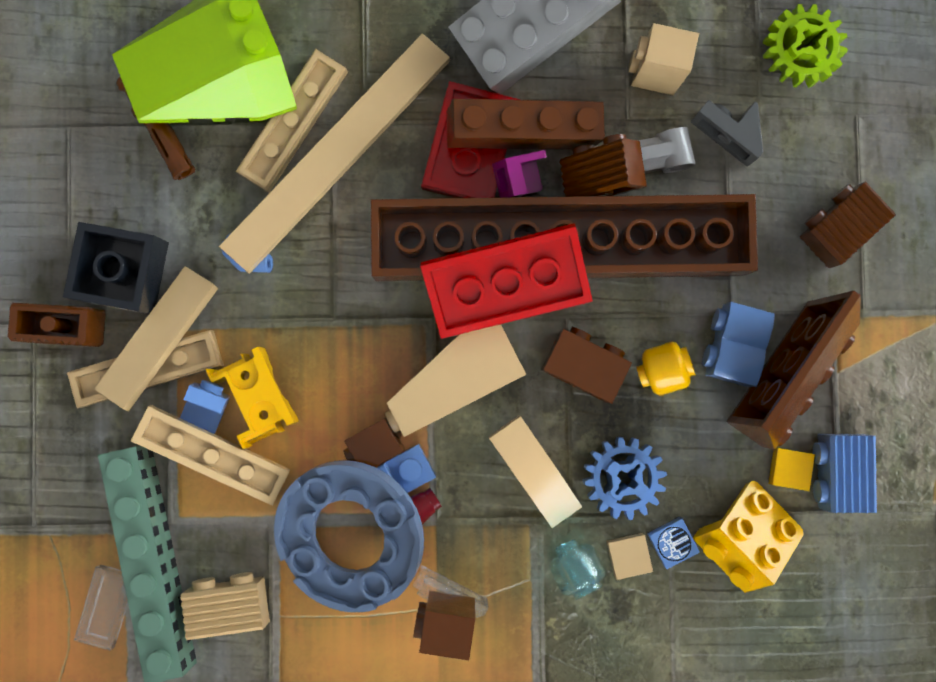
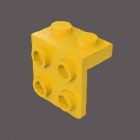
M751 481L743 487L723 519L699 528L693 540L703 549L704 554L729 576L731 582L746 593L775 584L802 539L803 529L758 482Z

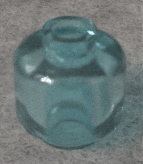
M575 539L555 549L558 556L551 560L549 568L563 595H573L575 600L603 587L600 581L604 579L606 571L591 544L577 545Z

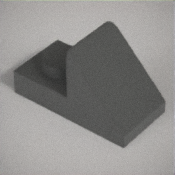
M710 100L705 103L691 120L693 125L747 167L763 153L759 109L756 101L743 113L737 122L732 118L731 112L726 107L714 104Z

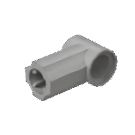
M687 127L669 129L658 133L653 138L639 140L645 173L660 170L663 173H673L695 166Z

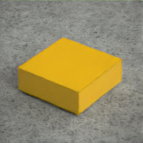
M782 448L773 449L768 484L810 491L815 454Z

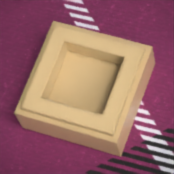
M643 533L606 541L616 580L653 572L646 538Z

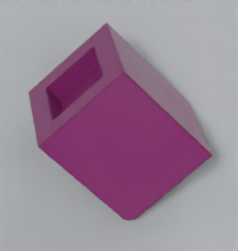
M545 150L505 158L492 164L500 198L518 197L542 190L537 161L547 158Z

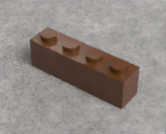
M453 99L446 111L447 148L572 150L582 145L597 146L605 138L604 102Z

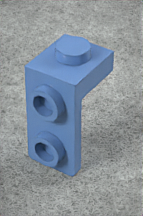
M202 380L200 384L195 382L189 385L183 399L186 401L180 418L215 434L230 395L222 393L224 387L210 381Z

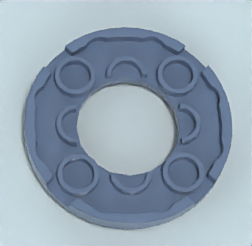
M348 460L320 464L295 480L285 491L277 507L274 521V538L280 561L285 559L289 569L296 577L293 582L298 588L324 606L344 612L376 610L378 606L398 598L411 583L420 567L424 551V532L418 510L402 486L376 467ZM340 500L354 501L363 505L365 509H369L374 514L376 523L382 528L384 533V549L377 562L370 567L354 570L337 565L325 555L316 537V521L325 506Z

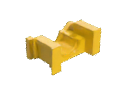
M256 347L251 350L254 355L252 359L249 354L241 353L242 359L219 370L205 369L211 383H222L227 380L250 429L236 436L242 449L252 447V444L274 433L285 431L280 422L282 420L285 421L287 426L299 422L288 400L282 395L276 384L272 372L273 368L266 349L263 347ZM247 371L250 374L249 379H245V373ZM264 411H267V412H268V418H267V419H265V418L263 417V412H264Z

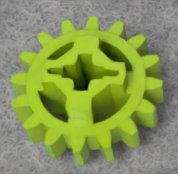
M798 4L792 12L787 9L783 11L778 20H775L769 26L768 30L770 33L763 40V44L771 48L763 54V58L773 59L774 63L768 70L774 72L779 69L782 72L779 78L780 82L790 77L793 78V87L797 88L805 80L807 87L810 88L819 80L822 83L832 76V72H835L842 66L843 63L840 58L847 53L848 49L840 46V44L848 36L847 33H838L836 30L841 25V20L834 22L828 20L831 14L829 9L820 15L817 13V4H813L807 12H805L802 4ZM810 42H813L811 46H808L806 48L803 47L800 50H796L798 47L803 46L804 44L807 45Z

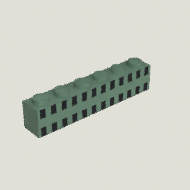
M135 446L99 454L98 459L144 682H162L183 677L197 663L193 641L186 640L185 624L183 623L184 617L182 615L183 609L180 599L182 588L154 453L142 446Z

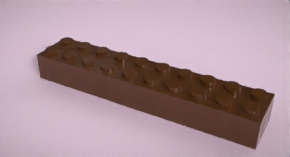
M756 194L371 199L372 277L375 281H424L420 267L423 261L573 223L577 228L587 278L745 276L758 271Z

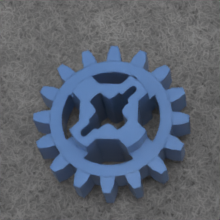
M616 437L615 446L613 447L607 441L601 442L604 450L601 454L593 450L590 452L591 456L596 460L594 465L584 464V468L591 472V477L583 479V484L593 486V490L587 494L590 500L600 498L597 508L603 512L608 507H611L610 516L615 519L619 517L621 511H624L626 518L633 520L634 510L636 509L644 516L647 515L648 512L645 505L650 502L657 506L659 501L654 496L655 492H665L666 490L664 486L658 483V479L667 476V472L656 468L662 461V458L660 456L649 457L653 447L648 444L638 449L639 439L631 438L628 445H625L623 437ZM619 453H632L625 461L615 462L611 459L612 456ZM645 468L648 471L647 486L643 482L642 474ZM602 469L606 472L607 477L604 491L600 483ZM621 470L628 473L629 478L632 479L628 485L620 483L621 480L617 477ZM635 494L638 497L630 502H617V500L620 501L626 495Z

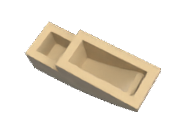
M517 416L489 436L495 448L551 528L582 508V505L521 416Z

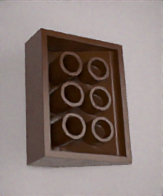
M849 291L808 301L763 366L757 387H749L726 422L764 448L775 450L777 446H782L791 436L793 431L791 425L797 416L803 415L812 405L814 398L811 395L818 385L824 384L833 374L835 367L832 364L836 358L852 346L855 340L853 333L860 324L861 295L856 291Z

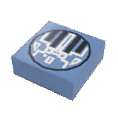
M681 517L647 533L666 569L700 553Z

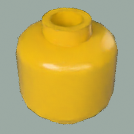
M668 342L646 349L642 354L643 364L636 366L643 388L650 386L652 391L659 396L689 387L691 383L690 377L696 375L687 347L680 348L676 342Z

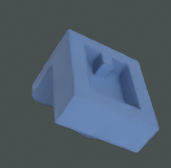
M420 444L413 446L377 467V469L385 472L398 482L407 493L436 478V474Z

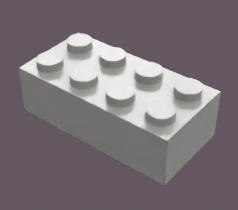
M481 0L448 28L489 88L498 94H502L618 5L621 0Z

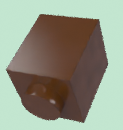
M384 418L346 439L344 442L348 448L344 449L343 452L348 461H357L377 467L402 453L405 448L397 433H394L387 418Z

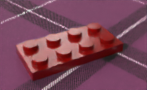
M574 223L423 261L420 265L441 339L593 302L577 228Z

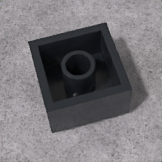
M78 222L63 297L91 304L150 314L157 304L169 242L154 235Z

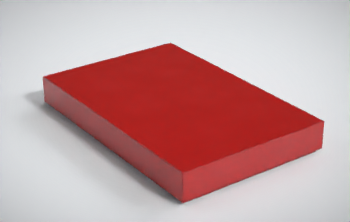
M449 81L421 189L454 198H495L497 183L492 164L505 159L507 149L447 148L446 111L453 99H520Z

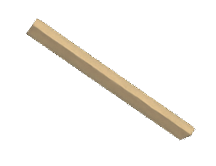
M422 33L219 247L250 274L449 63L450 57Z

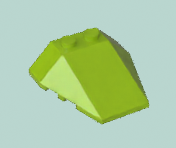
M193 0L112 54L139 123L189 122V119L212 118L213 122H226L225 118H249V121H263L297 109L281 54L258 0Z

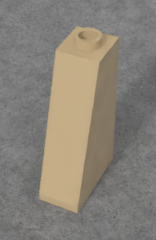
M502 325L459 334L387 402L390 410L385 412V416L394 433L401 431L403 437L527 375Z

